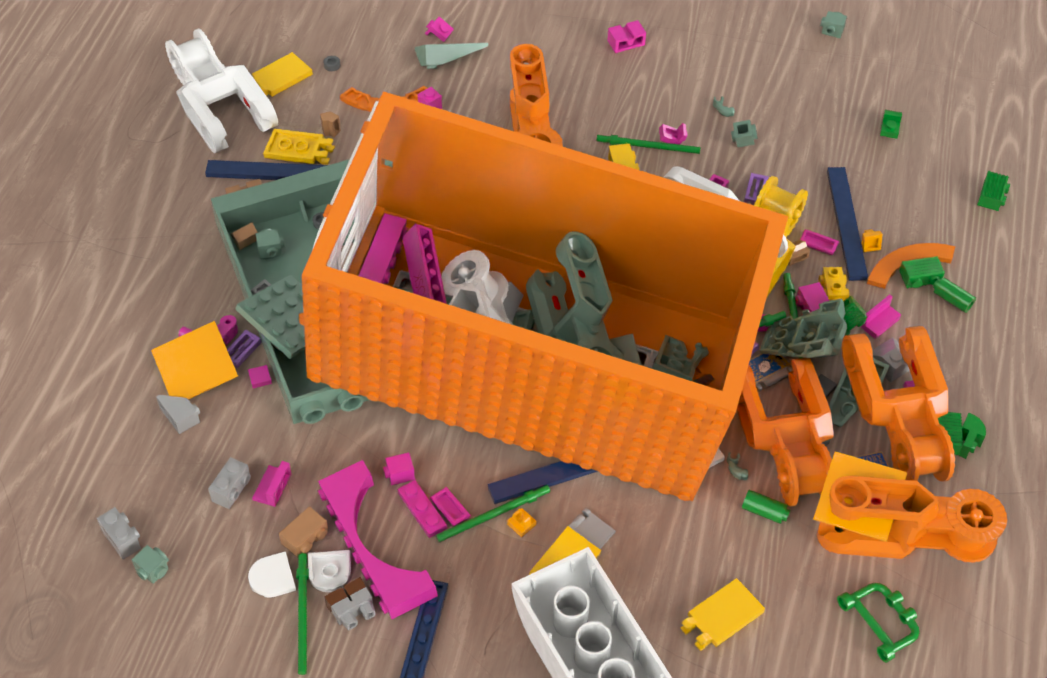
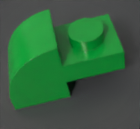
M884 110L880 136L898 138L902 112Z
M968 413L962 426V440L965 442L959 456L965 459L969 452L974 453L976 446L981 447L986 436L984 423L980 418L971 413Z

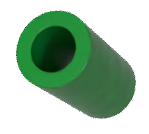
M945 277L938 279L933 285L936 295L964 313H967L976 301L975 296Z
M748 490L742 505V509L779 524L782 521L786 522L790 514L787 504L752 490Z

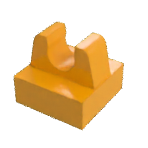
M864 230L861 244L863 252L881 250L883 235L881 231Z
M519 508L507 520V525L520 537H523L536 526V520L523 508Z

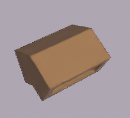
M331 111L320 114L324 136L330 135L335 137L341 131L339 116Z
M250 223L230 235L235 245L241 250L257 241L255 233L258 232L253 223Z
M797 240L793 242L796 247L788 263L789 266L809 257L810 250L806 245V241Z

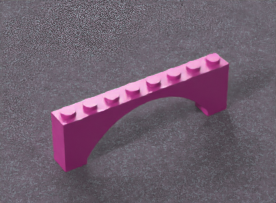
M363 460L318 481L320 489L317 490L322 501H327L328 505H326L330 516H335L337 519L334 521L339 532H344L345 536L343 539L347 547L353 548L352 556L356 564L361 563L363 567L361 572L365 580L370 579L372 583L370 585L371 591L375 597L379 596L381 599L379 605L384 614L388 613L390 618L394 619L438 596L436 586L427 570L422 572L409 571L388 565L372 555L360 541L357 534V518L360 505L368 489L374 486L371 473Z

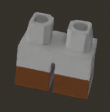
M361 577L344 585V590L340 587L324 596L326 607L330 613H333L339 626L343 624L347 630H351L358 625L356 616L362 614L365 620H369L376 615L372 596Z

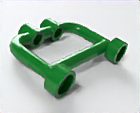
M871 583L852 594L844 592L837 596V602L841 609L848 611L855 607L883 644L877 647V653L883 662L887 663L893 660L897 651L918 639L920 630L915 621L917 613L912 607L904 608L901 604L904 598L898 590L892 593L887 586L881 583ZM874 591L881 592L888 606L897 611L899 619L903 624L909 626L911 633L893 643L859 599Z

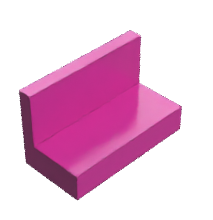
M890 294L866 313V321L861 326L874 339L878 338L901 317V314L890 306L893 297Z
M281 461L279 468L268 465L252 500L276 507L292 474L290 463Z

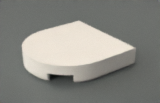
M350 550L308 553V569L311 584L322 592H333L340 587L343 588L351 577Z
M286 551L259 559L249 570L248 579L251 589L264 597L271 598L296 591Z

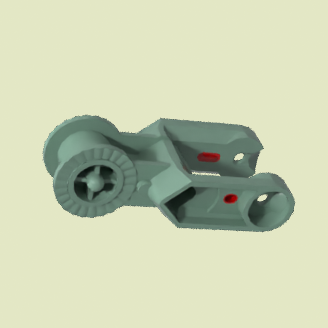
M569 232L557 245L556 256L559 262L566 268L575 303L568 310L564 297L567 290L566 283L558 272L541 273L537 269L528 279L526 291L538 333L625 360L617 347L609 341L603 321L613 300L597 249L592 240L583 233Z

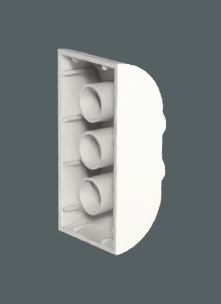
M589 547L512 583L514 601L523 626L552 678H672Z

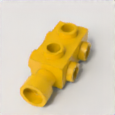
M823 267L822 275H819L818 282L823 286L830 301L837 299L844 301L849 298V289L845 286L847 278L846 274H843L842 267Z

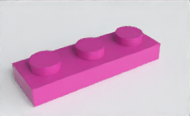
M416 480L397 489L399 496L428 538L447 529V524Z

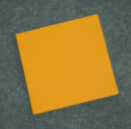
M215 321L151 350L169 396L183 397L189 400L238 377Z
M835 451L813 520L887 542L893 519L861 517L850 521L840 519L831 511L830 489L835 480L842 476L905 480L907 472ZM850 498L844 499L847 504L853 503Z

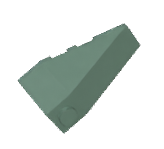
M665 335L652 369L692 381L695 369L690 366L692 363L691 359L687 358L688 351L684 342Z

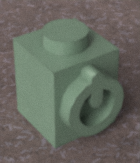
M828 11L826 17H823L820 26L823 27L821 34L841 38L847 16L840 12Z
M750 120L733 123L734 131H731L732 141H736L737 147L754 145V139H758L756 125H751Z
M264 229L259 233H255L260 259L282 255L281 248L285 246L283 236L279 237L278 229Z
M146 545L132 559L138 576L143 580L148 579L153 584L158 579L164 577L168 570L167 562L169 559L157 547L152 549Z

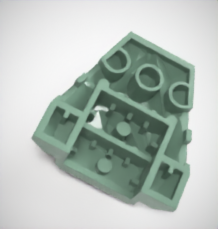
M843 300L826 301L819 304V309L815 311L803 310V315L793 319L792 316L774 322L773 325L768 326L759 351L761 354L803 358H822L838 355L847 330V324L844 320L845 308Z

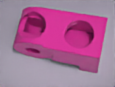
M226 315L220 319V324L217 327L225 346H227L238 333L237 320L231 315Z

